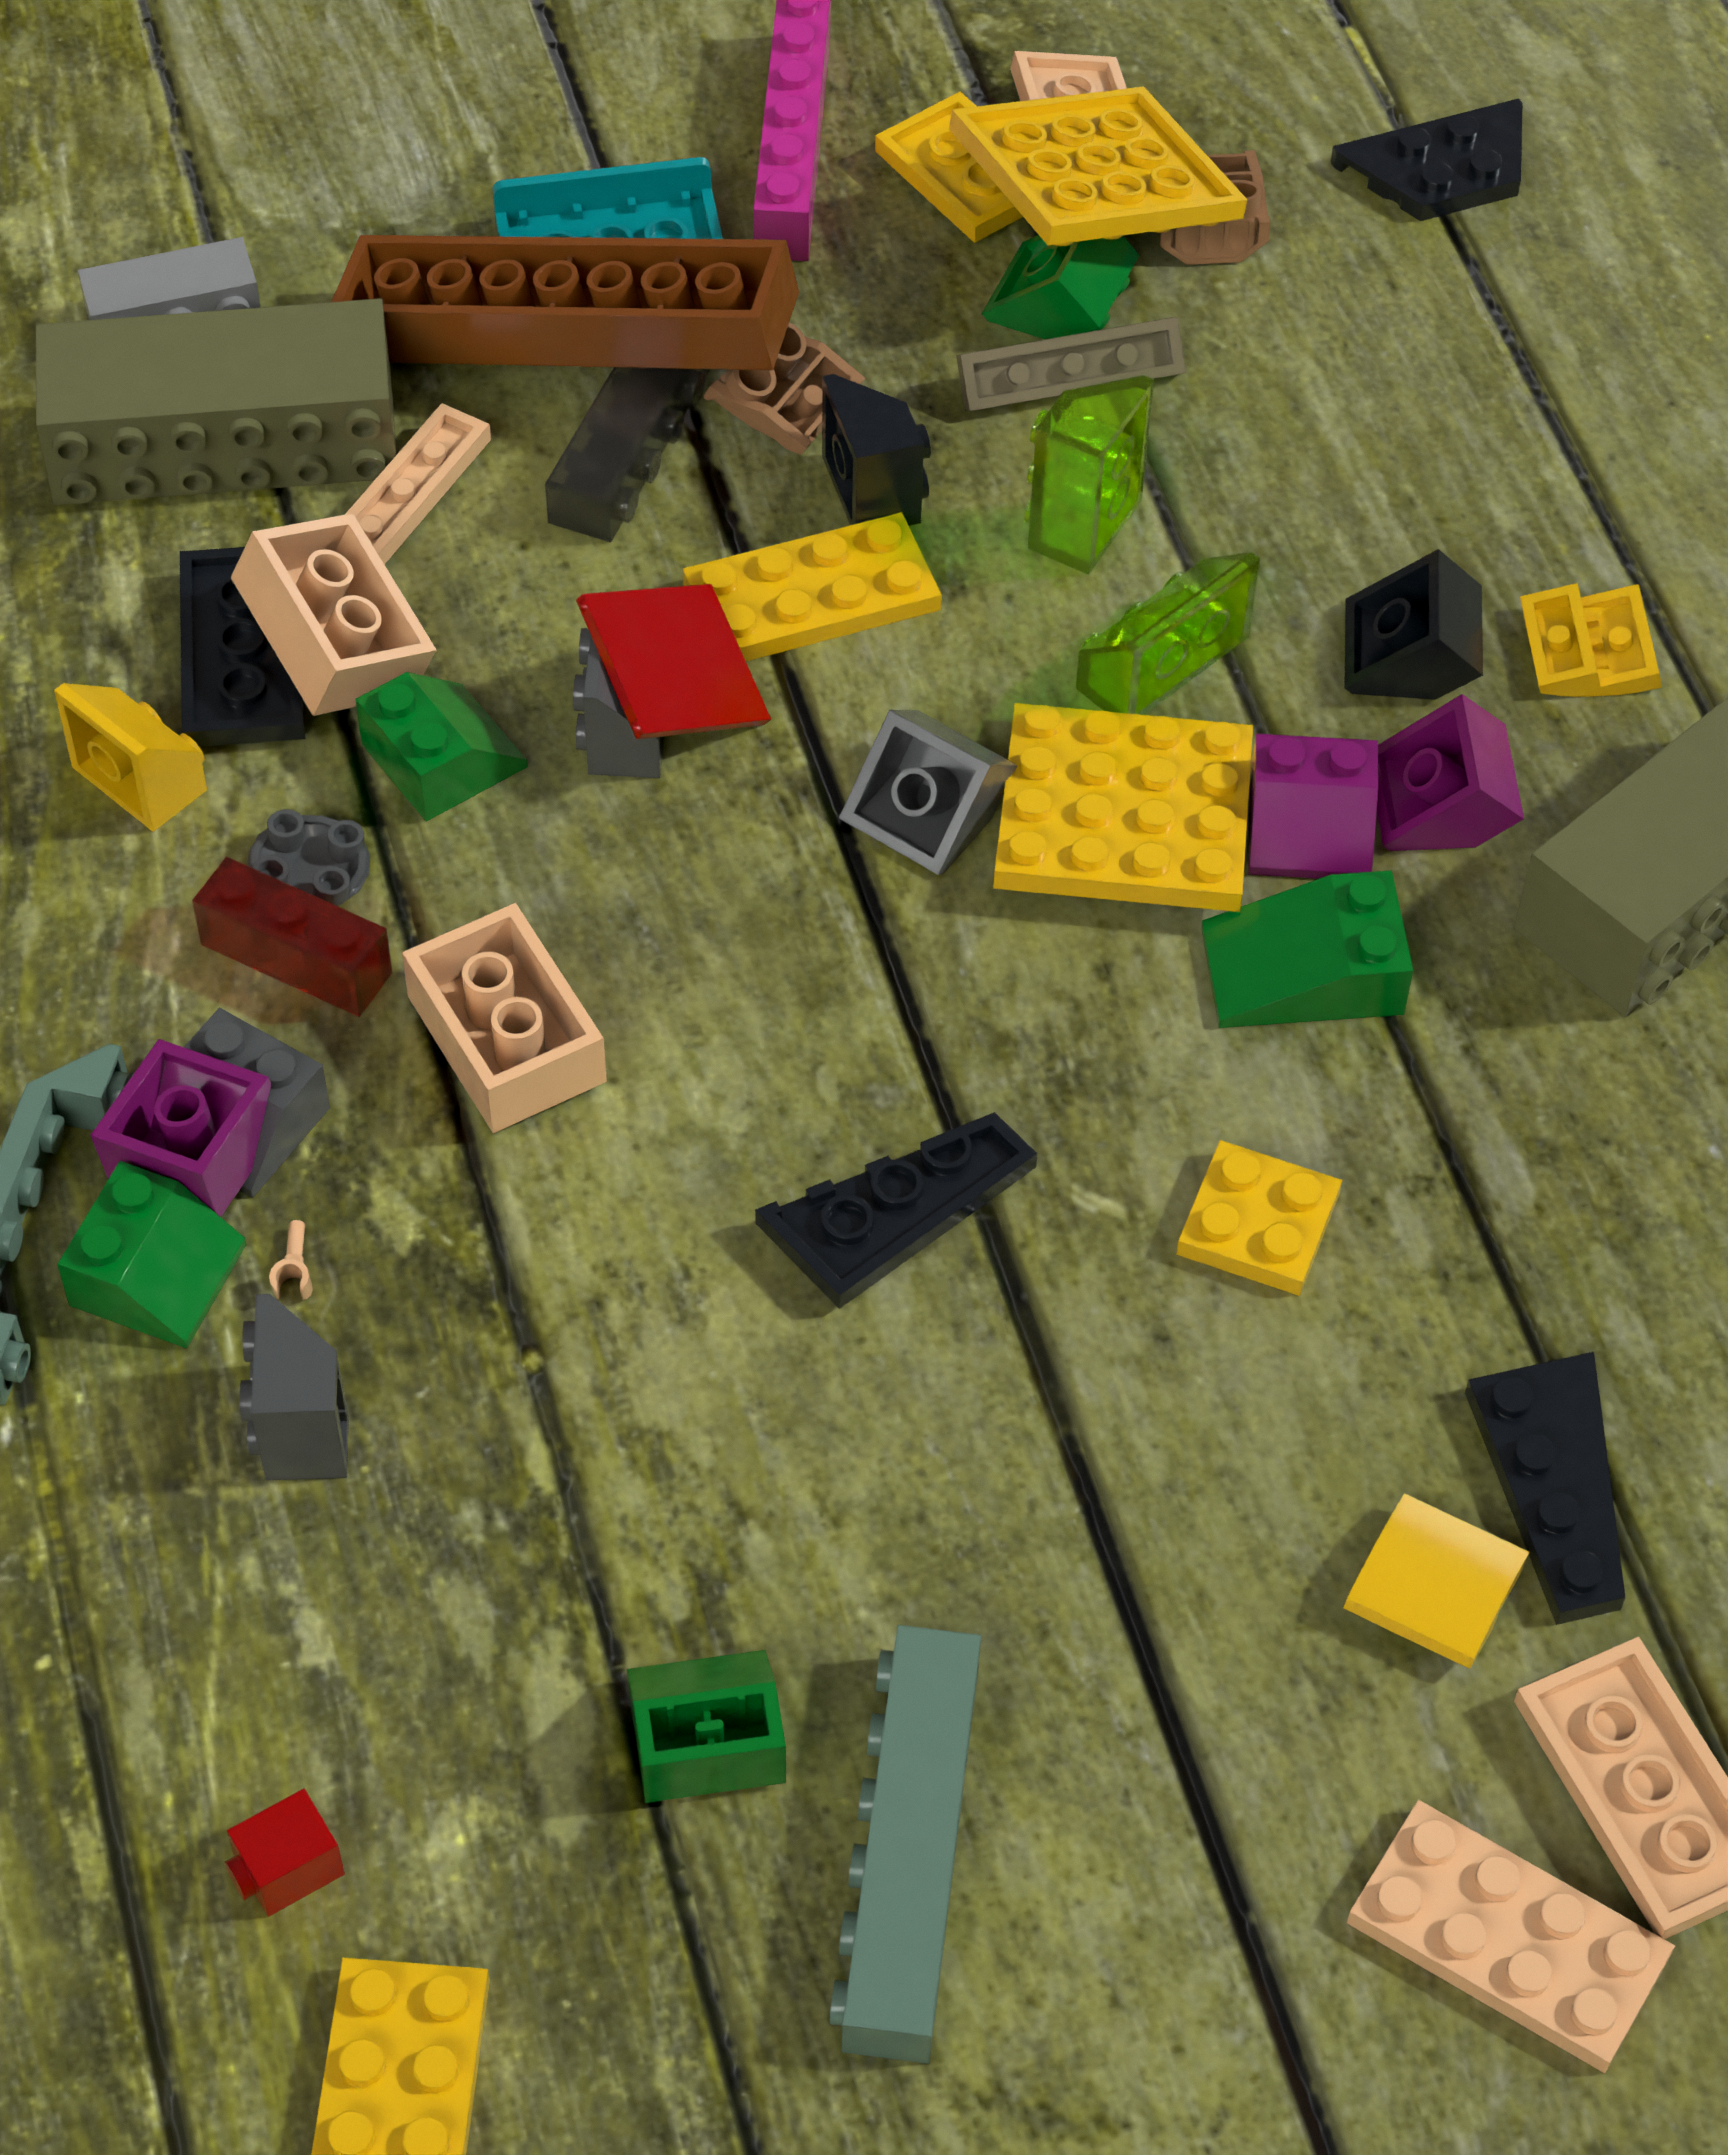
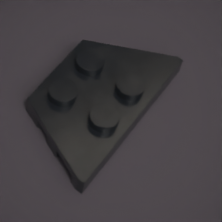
M1518 98L1335 145L1332 148L1331 164L1340 172H1343L1350 166L1369 178L1367 189L1384 199L1396 202L1401 210L1419 221L1518 196L1521 183L1523 103Z

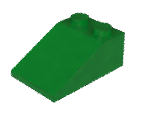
M1392 870L1328 875L1241 906L1240 912L1227 911L1202 920L1201 931L1219 1028L1404 1015L1413 976V966Z

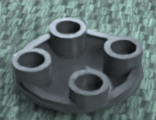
M290 809L276 811L269 817L267 829L258 835L248 853L247 871L255 889L270 902L294 911H321L341 905L360 891L369 876L370 853L364 842V831L358 823L352 820L337 821L326 816L300 815L298 812Z

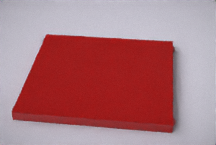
M712 584L586 593L576 599L636 740L761 726L771 720Z

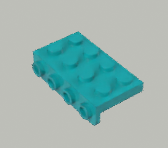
M703 157L497 181L492 188L498 236L723 239L712 192L710 163Z

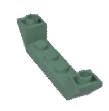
M107 1044L26 1084L0 1148V1278L6 1262H13L19 1254L23 1239V1219L28 1207H36L39 1203L44 1186L43 1169L49 1154H56L59 1151L64 1138L65 1125L94 1131L133 1076V1074L127 1073L121 1046ZM0 1280V1297H1V1288H2L1 1280ZM0 1312V1405L5 1406L14 1382L21 1383L26 1376L30 1363L31 1349L30 1345L24 1342L17 1316Z

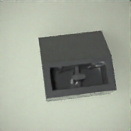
M581 628L579 663L587 665V667H584L583 675H575L574 711L584 712V714L578 713L576 749L587 750L588 774L660 778L665 736L636 740L588 628Z
M256 1294L255 1321H244L242 1334L244 1361L250 1362V1380H241L240 1414L242 1422L248 1421L247 1440L249 1455H260L265 1480L347 1478L349 1416L337 1351L271 1294Z

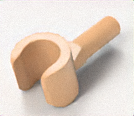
M293 1220L289 1223L286 1255L284 1259L275 1263L270 1271V1284L277 1300L281 1298V1285L289 1278L301 1280L300 1293L302 1300L308 1299L313 1291L308 1269L303 1263L305 1223L300 1220Z

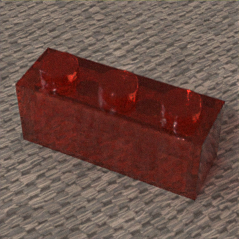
M227 856L192 899L202 946L355 1016L360 1017L393 973L387 929Z

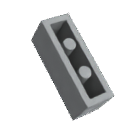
M243 237L78 270L88 320L260 308L257 282Z

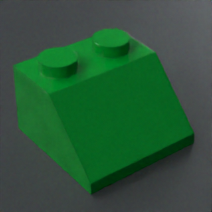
M1037 235L1022 242L981 314L988 322L1042 339L1102 330L1110 319L1108 312L1116 297L1129 285L1130 278L1128 275L1140 255L1124 236L1112 240L1101 238L1073 242L1068 246H1048Z
M405 672L355 699L362 746L426 822L528 767L527 759L460 683Z
M119 1161L57 1263L69 1306L187 1349L247 1244L243 1235L179 1181Z

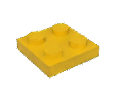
M1220 1140L1178 1240L1176 1255L1300 1296L1340 1195L1342 1180Z

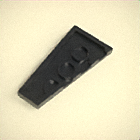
M994 1112L922 1141L920 1150L895 1160H891L888 1155L865 1165V1172L834 1185L829 1179L806 1189L805 1197L780 1207L777 1201L755 1209V1224L840 1309L1035 1169L1037 1165V1152Z

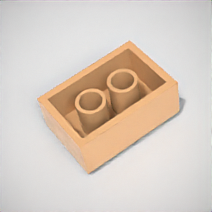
M353 513L258 530L251 533L231 579L313 716L356 707V698L405 672L424 675L436 652V648Z
M516 903L402 952L408 998L492 1133L498 1132L607 1082L603 1036Z

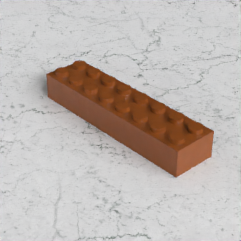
M360 235L331 302L382 299L390 363L752 371L774 369L799 295V289L786 240Z

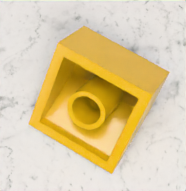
M63 683L54 690L72 768L152 832L207 791L202 765L205 758L198 744L187 734L181 733L178 735L167 727L157 712L146 702L141 701L137 703L119 688Z

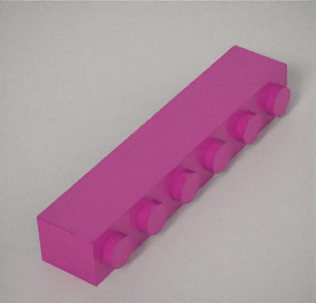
M831 0L776 1L754 201V239L786 240L791 260L809 261L830 48Z

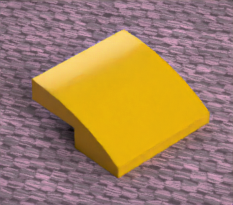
M1578 583L1520 596L1540 693L1556 696L1590 697L1623 695L1662 688L1639 584L1584 597L1580 596Z
M1404 1493L1362 1567L1343 1609L1470 1669L1489 1637L1500 1609L1519 1578L1529 1551Z

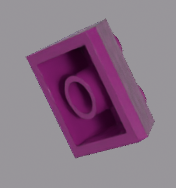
M1461 694L1378 744L1377 814L1383 847L1390 851L1476 848L1524 820L1506 724Z
M1256 734L1249 784L1248 875L1320 879L1332 874L1372 872L1378 801V740Z
M158 1039L90 1135L107 1178L109 1179L119 1161L179 1181L216 1214L222 1217L252 1172L271 1082L268 1076Z

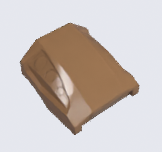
M1255 150L1244 151L1241 154L1207 155L1247 198L1244 218L1219 222L1214 226H1188L1159 233L1160 247L1186 265L1238 263L1269 242L1270 220L1266 205L1263 175Z
M789 322L773 370H727L725 374H722L718 380L716 379L711 384L703 398L707 401L715 400L750 427L775 439L785 449L802 455L822 432V376L835 374L858 384H862L865 377L823 342L805 337L797 326Z

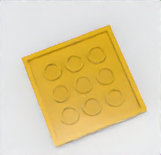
M1144 86L952 109L949 130L1048 246H1068L1073 242L1101 238L1112 240L1121 238L1123 235L1144 232L1164 233L1174 228L1196 225L1214 226L1219 222L1244 218L1247 198Z
M1015 703L1008 760L1016 764L1017 767L1014 773L1005 781L993 889L1240 912L1243 895L1253 725Z

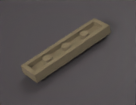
M1178 317L956 355L965 411L980 410L1186 373Z

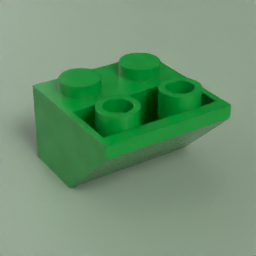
M766 1650L627 1669L645 1803L786 1783L785 1737L776 1682Z

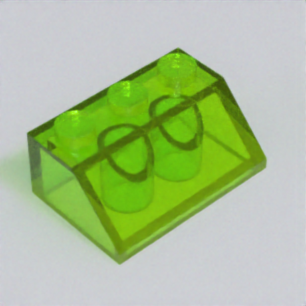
M1142 375L1065 390L1049 411L1043 409L1038 414L1030 432V442L1035 444V451L1027 474V482L1032 484V494L1024 515V521L1029 523L1028 549L1088 575L1091 573L1142 501L1154 379Z
M1253 552L1204 558L1185 573L1178 572L1166 582L1162 590L1144 603L1137 602L1125 612L1121 620L1102 634L1099 632L1094 633L1082 644L1077 655L1076 689L1103 711L1147 714L1250 636L1260 558Z

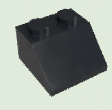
M835 374L822 376V458L849 524L854 525L900 512L903 513L908 526L920 524L922 499L929 497V483L923 467V459L930 458L931 456L930 440L924 424H915L909 407L904 401Z
M1439 549L1345 599L1344 688L1351 694L1436 700L1483 676L1482 585Z

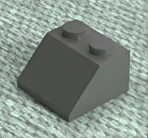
M889 709L839 819L932 872L942 875L990 822L1003 797L1005 781L1014 773L1017 765L919 710Z
M219 1007L184 1048L268 1076L270 1079L271 1089L252 1172L239 1190L253 1198L330 1109L323 1064Z

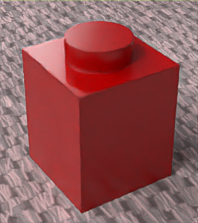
M305 1788L227 1830L234 1857L224 1862L228 1874L242 1899L246 1900L255 1895L268 1917L345 1875L339 1846Z

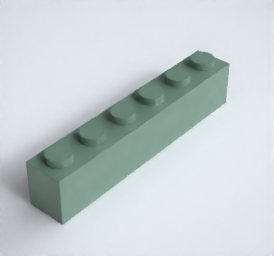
M898 1625L894 1651L883 1649L880 1651L876 1691L888 1693L886 1713H872L867 1755L879 1757L876 1779L863 1777L858 1811V1821L870 1822L867 1845L855 1843L853 1845L849 1874V1887L861 1889L858 1912L844 1911L839 1955L852 1957L849 1981L835 1979L829 2024L842 2026V2053L930 2063L979 1670L981 1635Z

